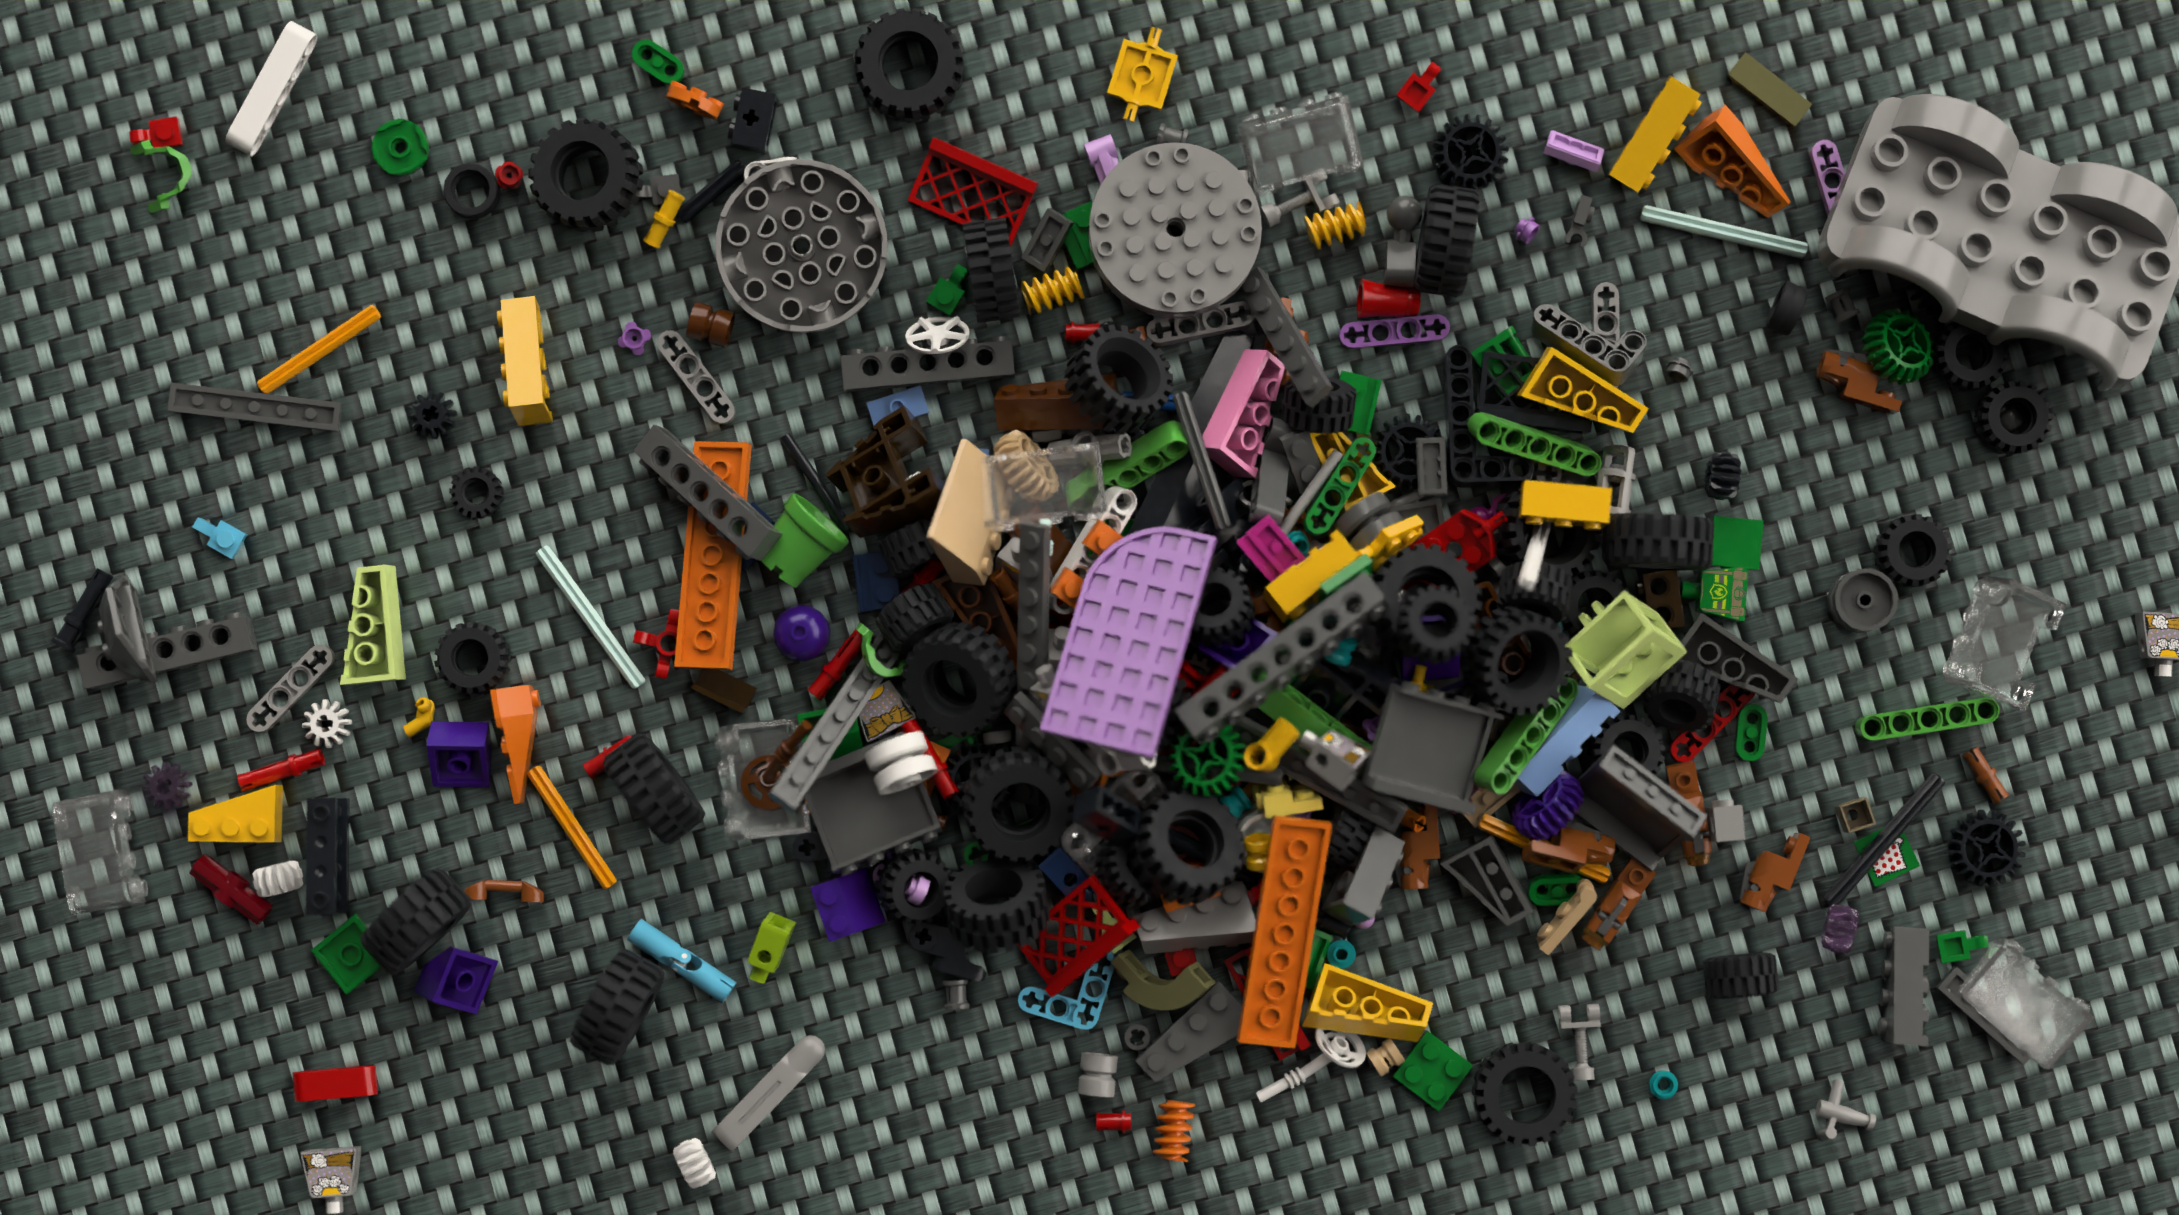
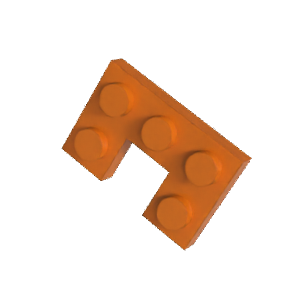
M1097 520L1082 541V544L1100 556L1111 545L1124 537L1103 521ZM1064 567L1049 591L1075 610L1084 579L1069 568Z

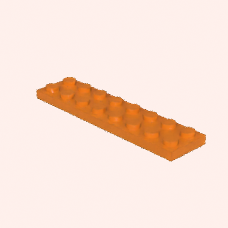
M694 441L693 453L747 501L752 445L748 442ZM708 489L703 494V500L708 496ZM693 505L691 507L688 506L674 667L682 669L732 670L742 556L735 551L737 546L732 541L727 542L716 533L718 529L712 523H705L696 515L698 510ZM727 506L724 508L722 512L723 518L727 515ZM745 525L742 528V536L744 535Z
M1273 815L1237 1033V1041L1239 1043L1295 1048L1332 827L1329 821Z

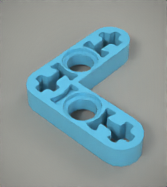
M1112 952L1107 954V960L1112 961L1115 958ZM1098 963L1086 971L1077 1000L1057 994L1048 999L1045 1013L1040 1012L1039 1010L1042 1005L1035 1003L1031 1008L1027 1007L1026 1001L1023 1000V995H1029L1030 991L1036 993L1035 998L1044 1000V995H1048V993L1044 989L1029 986L1021 990L1018 996L1019 1006L1025 1012L1080 1029H1091L1099 1019L1114 965L1111 963L1110 966L1105 965L1103 967L1102 974H1107L1106 980L1099 976H1089L1090 970L1097 971ZM1090 981H1098L1102 985L1103 989L1099 996L1091 997L1086 993V985ZM1082 997L1090 1002H1099L1098 1008L1092 1005L1090 1015L1094 1016L1093 1021L1088 1020L1086 1024H1082L1081 1018L1077 1016L1078 1012H1084L1087 1004L1080 1003ZM1054 1000L1065 1002L1067 1010L1063 1015L1055 1016L1051 1013L1050 1005Z

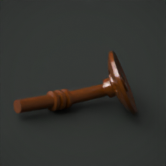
M802 721L789 739L782 741L781 745L774 751V755L760 756L751 761L744 769L741 777V789L745 799L752 806L766 811L782 808L776 801H772L768 794L782 775L779 771L782 765L787 768L790 764L789 760L797 751L796 747L812 729V725L808 721ZM767 762L766 765L760 766L754 774H750L757 765ZM755 783L757 790L763 794L761 800L752 795L748 785Z

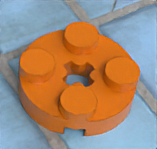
M673 80L671 81L666 99L684 109L687 107L702 117L712 120L718 118L724 103L711 97L706 99L707 93L701 89L691 87L690 91H688L685 85Z

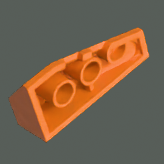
M532 685L490 690L496 726L501 731L503 730L505 735L502 736V753H504L506 759L510 758L511 764H507V775L514 804H522L525 800L528 781L527 773L530 768L538 715L537 707H541L539 692L534 690Z

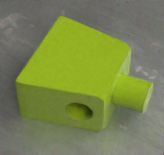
M769 912L761 923L747 963L753 965L749 976L751 980L764 984L769 972L774 973L797 922Z

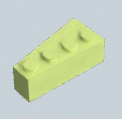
M377 565L359 567L356 571L352 599L353 611L348 625L349 639L344 653L343 661H345L344 673L341 675L340 685L406 680L396 566Z

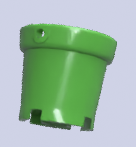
M791 494L783 503L784 512L773 525L782 535L762 559V562L770 570L774 569L780 574L779 578L784 582L797 588L832 553H841L849 541L833 521L802 496Z

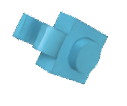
M198 517L192 526L194 529L211 537L206 545L230 559H234L247 537L246 533L223 520L216 527Z

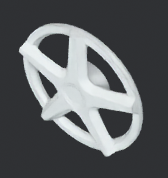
M958 316L954 318L932 317L927 319L921 317L917 323L907 330L905 338L907 344L915 351L926 354H941L961 347L968 340L970 333L968 326ZM937 322H946L940 326H935L931 324ZM957 325L963 329L965 334L949 330ZM920 327L926 330V332L912 335ZM927 339V344L931 346V349L920 348L914 345L913 342ZM949 339L960 340L959 343L951 347L940 349V346L946 345Z

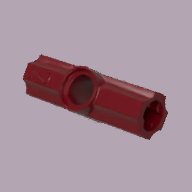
M203 854L192 866L189 874L212 890V894L220 902L230 908L237 909L256 925H260L272 911L274 905L264 897L258 896L257 892L250 887L251 884L245 878L232 870H227L208 854Z

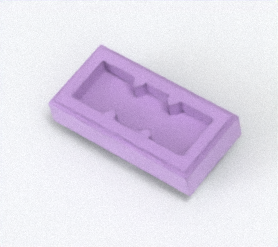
M1552 130L1544 150V154L1564 160L1567 164L1577 165L1594 172H1598L1604 153L1603 148Z

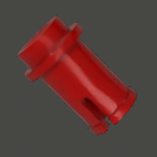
M1071 322L1070 325H1065L1066 342L1075 344V341H1086L1091 334L1100 328V323L1074 324V322Z
M1122 1110V1113L1097 1112L1096 1130L1122 1131V1133L1131 1131V1113H1126L1125 1110Z

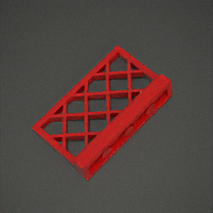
M933 137L908 201L963 225V223L972 222L968 211L983 205L988 220L992 219L986 204L1001 198L1007 214L997 218L1009 217L1013 227L1009 235V243L1012 246L1040 183ZM933 156L944 160L948 172L936 177L932 176L929 165ZM949 163L958 166V168L951 170ZM964 169L970 172L974 183L959 189L953 173ZM927 172L929 179L923 181L925 174ZM975 174L985 179L977 182ZM950 175L955 191L940 196L935 180ZM987 181L996 183L1000 195L984 200L979 185ZM931 182L937 198L927 202L916 198L920 186ZM1001 186L1010 189V191L1003 193ZM976 187L981 202L966 208L960 192ZM1014 192L1025 196L1022 207L1011 212L1005 196ZM957 194L962 210L950 213L946 211L942 199ZM938 201L941 208L932 205V203ZM964 213L966 219H963L957 215ZM1019 213L1016 221L1014 222L1012 215Z
M1092 875L1049 911V920L1059 921V935L1047 933V927L1044 931L1040 930V951L1032 949L1029 944L1020 947L1019 944L1017 945L1048 986L1045 988V991L1052 998L1066 989L1140 928V925L1134 918L1129 920L1106 889L1102 887L1096 876ZM1090 885L1097 893V903L1085 901V889ZM1067 904L1078 905V919L1066 917ZM1085 907L1097 909L1096 922L1084 920ZM1103 910L1110 911L1118 922L1113 926L1103 924ZM1065 923L1077 925V938L1065 936ZM1084 926L1096 928L1094 942L1083 940ZM1046 939L1058 941V954L1046 952ZM1065 942L1077 944L1076 957L1064 955ZM1046 958L1058 960L1057 972L1053 976L1045 966Z

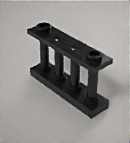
M307 798L306 915L349 913L350 798Z

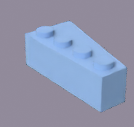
M1578 685L1576 698L1514 784L1522 792L1538 797L1564 770L1562 764L1565 761L1576 758L1583 751L1581 744L1591 735L1596 737L1603 730L1600 725L1609 716L1614 719L1621 711L1608 699L1589 687Z

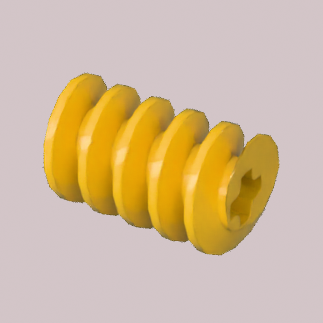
M1357 201L1356 210L1349 203L1346 204L1345 213L1340 207H1336L1334 216L1329 210L1324 211L1323 219L1318 213H1314L1312 222L1307 216H1304L1309 240L1311 243H1314L1317 249H1321L1322 240H1325L1328 246H1332V237H1336L1339 243H1343V234L1345 233L1350 240H1353L1354 231L1356 230L1361 237L1365 236L1366 221L1359 201Z
M1068 266L1064 268V276L1058 270H1054L1053 280L1045 273L1043 274V283H1040L1036 277L1032 278V287L1026 281L1021 282V290L1030 316L1031 308H1034L1040 314L1042 312V304H1045L1049 310H1052L1053 300L1060 307L1063 306V297L1065 296L1073 303L1074 293H1077L1081 299H1085L1076 271L1073 273Z

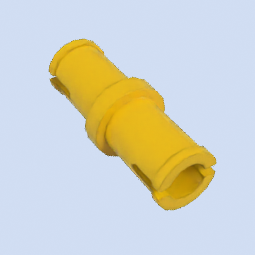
M672 190L668 191L659 212L656 211L653 218L655 220L643 241L659 249L661 247V243L669 228L673 227L676 222L674 218L685 200L684 196Z

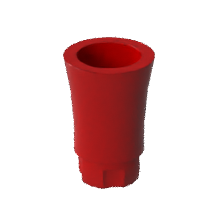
M1361 278L1357 292V318L1417 316L1420 310L1421 293L1415 288L1387 286L1383 283Z

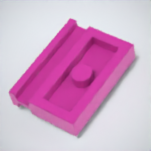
M1269 514L1248 530L1247 534L1241 539L1236 540L1241 549L1271 583L1294 564L1296 566L1306 559Z

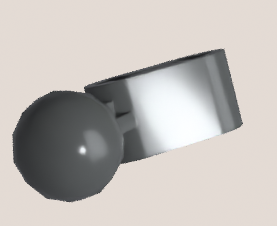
M1405 195L1393 199L1386 211L1387 220L1394 228L1393 240H1387L1384 285L1413 288L1416 242H1410L1411 230L1420 224L1423 214L1420 203L1415 198Z

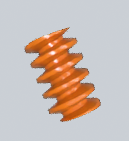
M1167 1100L1166 1103L1158 1105L1159 1108L1166 1111V1114L1157 1116V1119L1164 1122V1125L1156 1127L1155 1130L1162 1133L1163 1137L1154 1139V1142L1161 1145L1162 1148L1153 1150V1154L1162 1159L1188 1162L1181 1155L1189 1153L1190 1149L1182 1145V1143L1191 1141V1137L1184 1134V1132L1192 1130L1193 1126L1185 1122V1120L1194 1118V1114L1187 1111V1108L1195 1107V1104Z

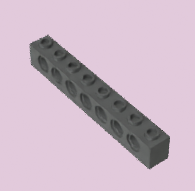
M1363 572L1175 709V711L1200 744L1210 742L1220 734V730L1228 724L1233 725L1240 721L1244 716L1243 713L1251 707L1256 708L1262 705L1267 700V696L1273 691L1281 690L1288 686L1291 678L1299 672L1304 673L1314 666L1315 661L1321 656L1332 654L1343 640L1358 635L1365 624L1371 620L1376 621L1380 619L1390 605L1368 574ZM1356 603L1362 604L1359 612L1349 613L1352 605ZM1338 621V626L1334 630H1325L1329 622ZM1314 638V643L1311 647L1302 648L1304 640ZM1290 655V661L1286 665H1278V661L1282 656ZM1259 673H1267L1263 682H1254L1255 677ZM1243 690V694L1238 700H1231V695L1234 691ZM1219 707V712L1216 716L1212 718L1207 717V713L1211 708Z

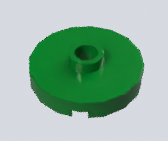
M404 119L390 120L380 126L371 145L373 158L378 166L390 175L401 177L411 175L421 169L428 159L430 149L428 138L423 130L415 123ZM400 144H405L406 146L403 153L397 152V147Z

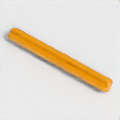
M374 305L368 306L258 380V387L264 394L271 393L381 318L380 312Z
M535 766L529 770L527 776L602 888L608 889L617 882L615 876L542 767Z
M1483 814L1479 820L1478 826L1480 830L1524 849L1531 842L1527 837L1520 834L1515 826L1493 816ZM1585 864L1577 873L1605 884L1611 872L1609 868L1602 865Z

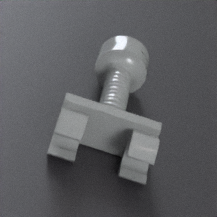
M1323 168L1303 176L1302 181L1307 189L1304 194L1302 193L1278 206H1274L1270 202L1260 207L1262 216L1269 228L1279 224L1280 217L1284 213H1289V211L1295 210L1297 207L1299 208L1307 204V202L1313 201L1318 214L1339 205L1340 201L1336 193L1321 200L1314 185L1327 179Z
M1587 1004L1588 1021L1571 1022L1570 1005L1558 1006L1559 1028H1573L1576 1031L1574 1033L1576 1034L1577 1064L1575 1068L1571 1069L1575 1077L1573 1081L1594 1080V1068L1590 1067L1587 1063L1585 1030L1587 1027H1601L1599 1004Z

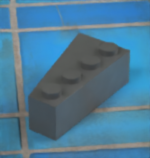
M1888 926V931H1885L1883 936V947L1887 949V958L1883 960L1881 966V975L1885 977V989L1880 991L1879 1001L1880 1006H1883V1018L1878 1020V1034L1882 1035L1881 1040L1892 1044L1929 1046V1036H1923V1027L1925 1023L1929 1022V1010H1926V1005L1923 1004V998H1926L1929 993L1928 977L1923 975V969H1928L1929 929Z

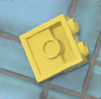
M1284 775L1281 785L1262 783L1251 785L1254 802L1256 801L1257 809L1263 811L1266 819L1273 818V815L1286 816L1323 809L1322 798L1318 791L1305 784H1300L1299 781H1294L1292 785H1288Z

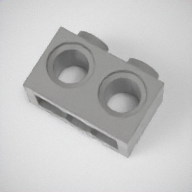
M1734 800L1711 801V807H1705L1711 842L1745 840L1742 805H1734Z

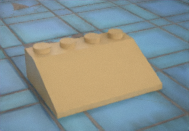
M961 439L927 538L952 582L984 586L988 575L992 573L993 559L996 551L1001 547V535L1004 527L1009 523L1010 509L1012 503L1017 500L1018 492L1014 491L1013 486L1002 475L1003 472L997 463L967 439Z

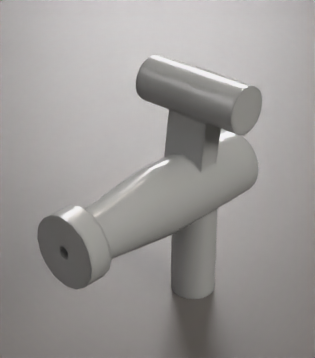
M1833 1079L1829 1100L1824 1101L1820 1099L1817 1103L1815 1115L1828 1119L1825 1128L1820 1129L1817 1133L1820 1140H1829L1836 1137L1837 1131L1834 1128L1836 1122L1862 1126L1868 1131L1874 1129L1876 1115L1871 1113L1865 1115L1840 1105L1844 1082L1841 1080Z

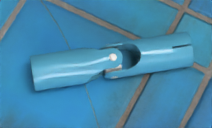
M643 919L639 920L627 938L629 942L664 965L671 967L677 974L722 1004L737 983L689 950L683 949L677 942ZM691 961L697 970H686L688 962Z

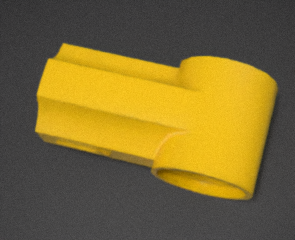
M1280 717L1258 743L1247 747L1244 753L1246 765L1257 771L1272 772L1277 768L1279 758L1300 736V733L1285 718ZM1264 752L1265 760L1262 764H1259V755Z

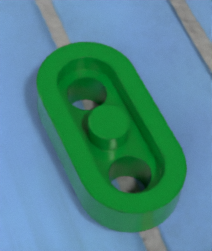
M644 39L634 45L632 58L638 67L665 85L670 86L672 80L681 82L685 69L682 62L676 56L652 40ZM646 51L652 52V58L649 60L642 58ZM669 67L676 69L675 74L672 76L666 75V70Z
M1745 705L1737 715L1734 750L1736 755L1744 761L1759 759L1765 750L1768 716L1765 709L1760 705ZM1749 713H1753L1756 716V721L1753 724L1747 721ZM1747 741L1753 744L1751 752L1744 750V744Z
M1575 874L1538 875L1529 882L1528 894L1536 905H1561L1565 901L1568 902L1577 892L1576 884L1582 878ZM1540 885L1547 886L1544 891H1537ZM1567 885H1575L1573 890H1566Z

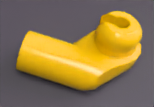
M421 697L416 701V718L403 725V729L409 738L431 726L435 713V706L432 700Z

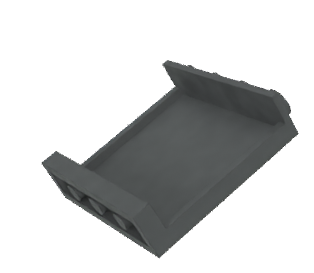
M1403 681L1402 686L1391 683L1361 784L1376 791L1474 816L1477 804L1469 801L1475 783V771L1481 763L1494 718L1503 720L1504 715L1495 712V706L1479 701L1478 705L1475 706L1469 704L1470 699L1462 696L1453 695V698L1449 699L1444 697L1445 692L1428 688L1427 692L1419 691V685Z
M903 732L827 762L804 795L831 862L832 871L836 875L839 873L842 876L852 874L858 870L857 866L868 862V865L879 863L885 859L884 855L895 851V854L906 852L912 848L910 844L920 840L922 843L933 841L938 838L937 833L943 831L924 782L887 795H880L877 790L874 778L879 772L870 771L864 755L875 746L904 735Z
M1615 745L1576 779L1582 787L1584 796L1582 798L1583 804L1578 807L1580 811L1575 815L1595 830L1615 838V845L1650 872L1655 869L1660 859L1683 839L1691 840L1707 817L1706 814Z

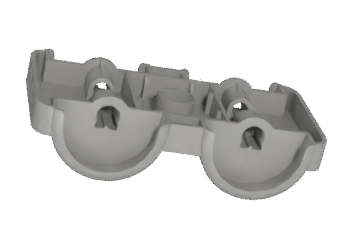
M1918 94L1902 99L1896 97L1887 98L1876 107L1867 119L1820 235L1818 256L1821 262L1828 267V271L1833 277H1839L1844 272L1852 269H1873L1888 272L1918 284L1929 291L1940 302L1943 311L1939 316V322L1948 323L1952 320L1986 335L1988 342L1992 345H1999L2001 342L2011 338H2034L2069 348L2097 366L2103 376L2097 389L2099 391H2107L2110 388L2119 389L2125 387L2144 370L2148 363L2179 278V217L2177 207L2171 197L2162 188L2143 176L2120 167L2095 162H2075L2057 166L2020 150L2019 142L2014 132L2006 123L1991 112L1954 97L1937 94Z

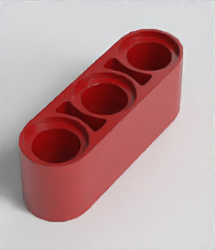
M376 1065L292 1073L295 1102L378 1094Z

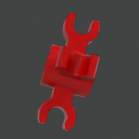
M669 610L665 631L659 635L635 631L633 643L654 647L659 654L654 677L667 678L671 657L675 655L676 647L671 652L664 651L661 648L660 641L663 637L669 636L676 642L679 610Z

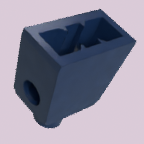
M1052 845L1048 848V855L1041 857L1039 853L1033 859L1062 893L1068 896L1088 877L1060 845L1057 848ZM1066 874H1073L1069 880H1064ZM1089 886L1085 889V901H1088L1094 894V891Z

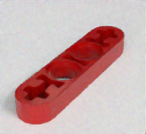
M1728 684L1720 692L1718 702L1725 701L1730 705L1728 716L1720 717L1715 712L1713 721L1709 725L1710 733L1704 738L1699 737L1695 732L1686 731L1685 733H1679L1669 746V753L1672 759L1677 762L1692 760L1755 694L1749 692L1748 695H1739L1735 700L1740 702V704L1736 706L1735 702L1725 694L1729 691V694L1732 696L1739 688ZM1689 732L1694 740L1700 742V745L1696 747V744L1692 743L1687 748L1688 756H1678L1676 753L1679 749L1676 745L1678 743L1681 745L1686 744L1690 738L1685 735Z

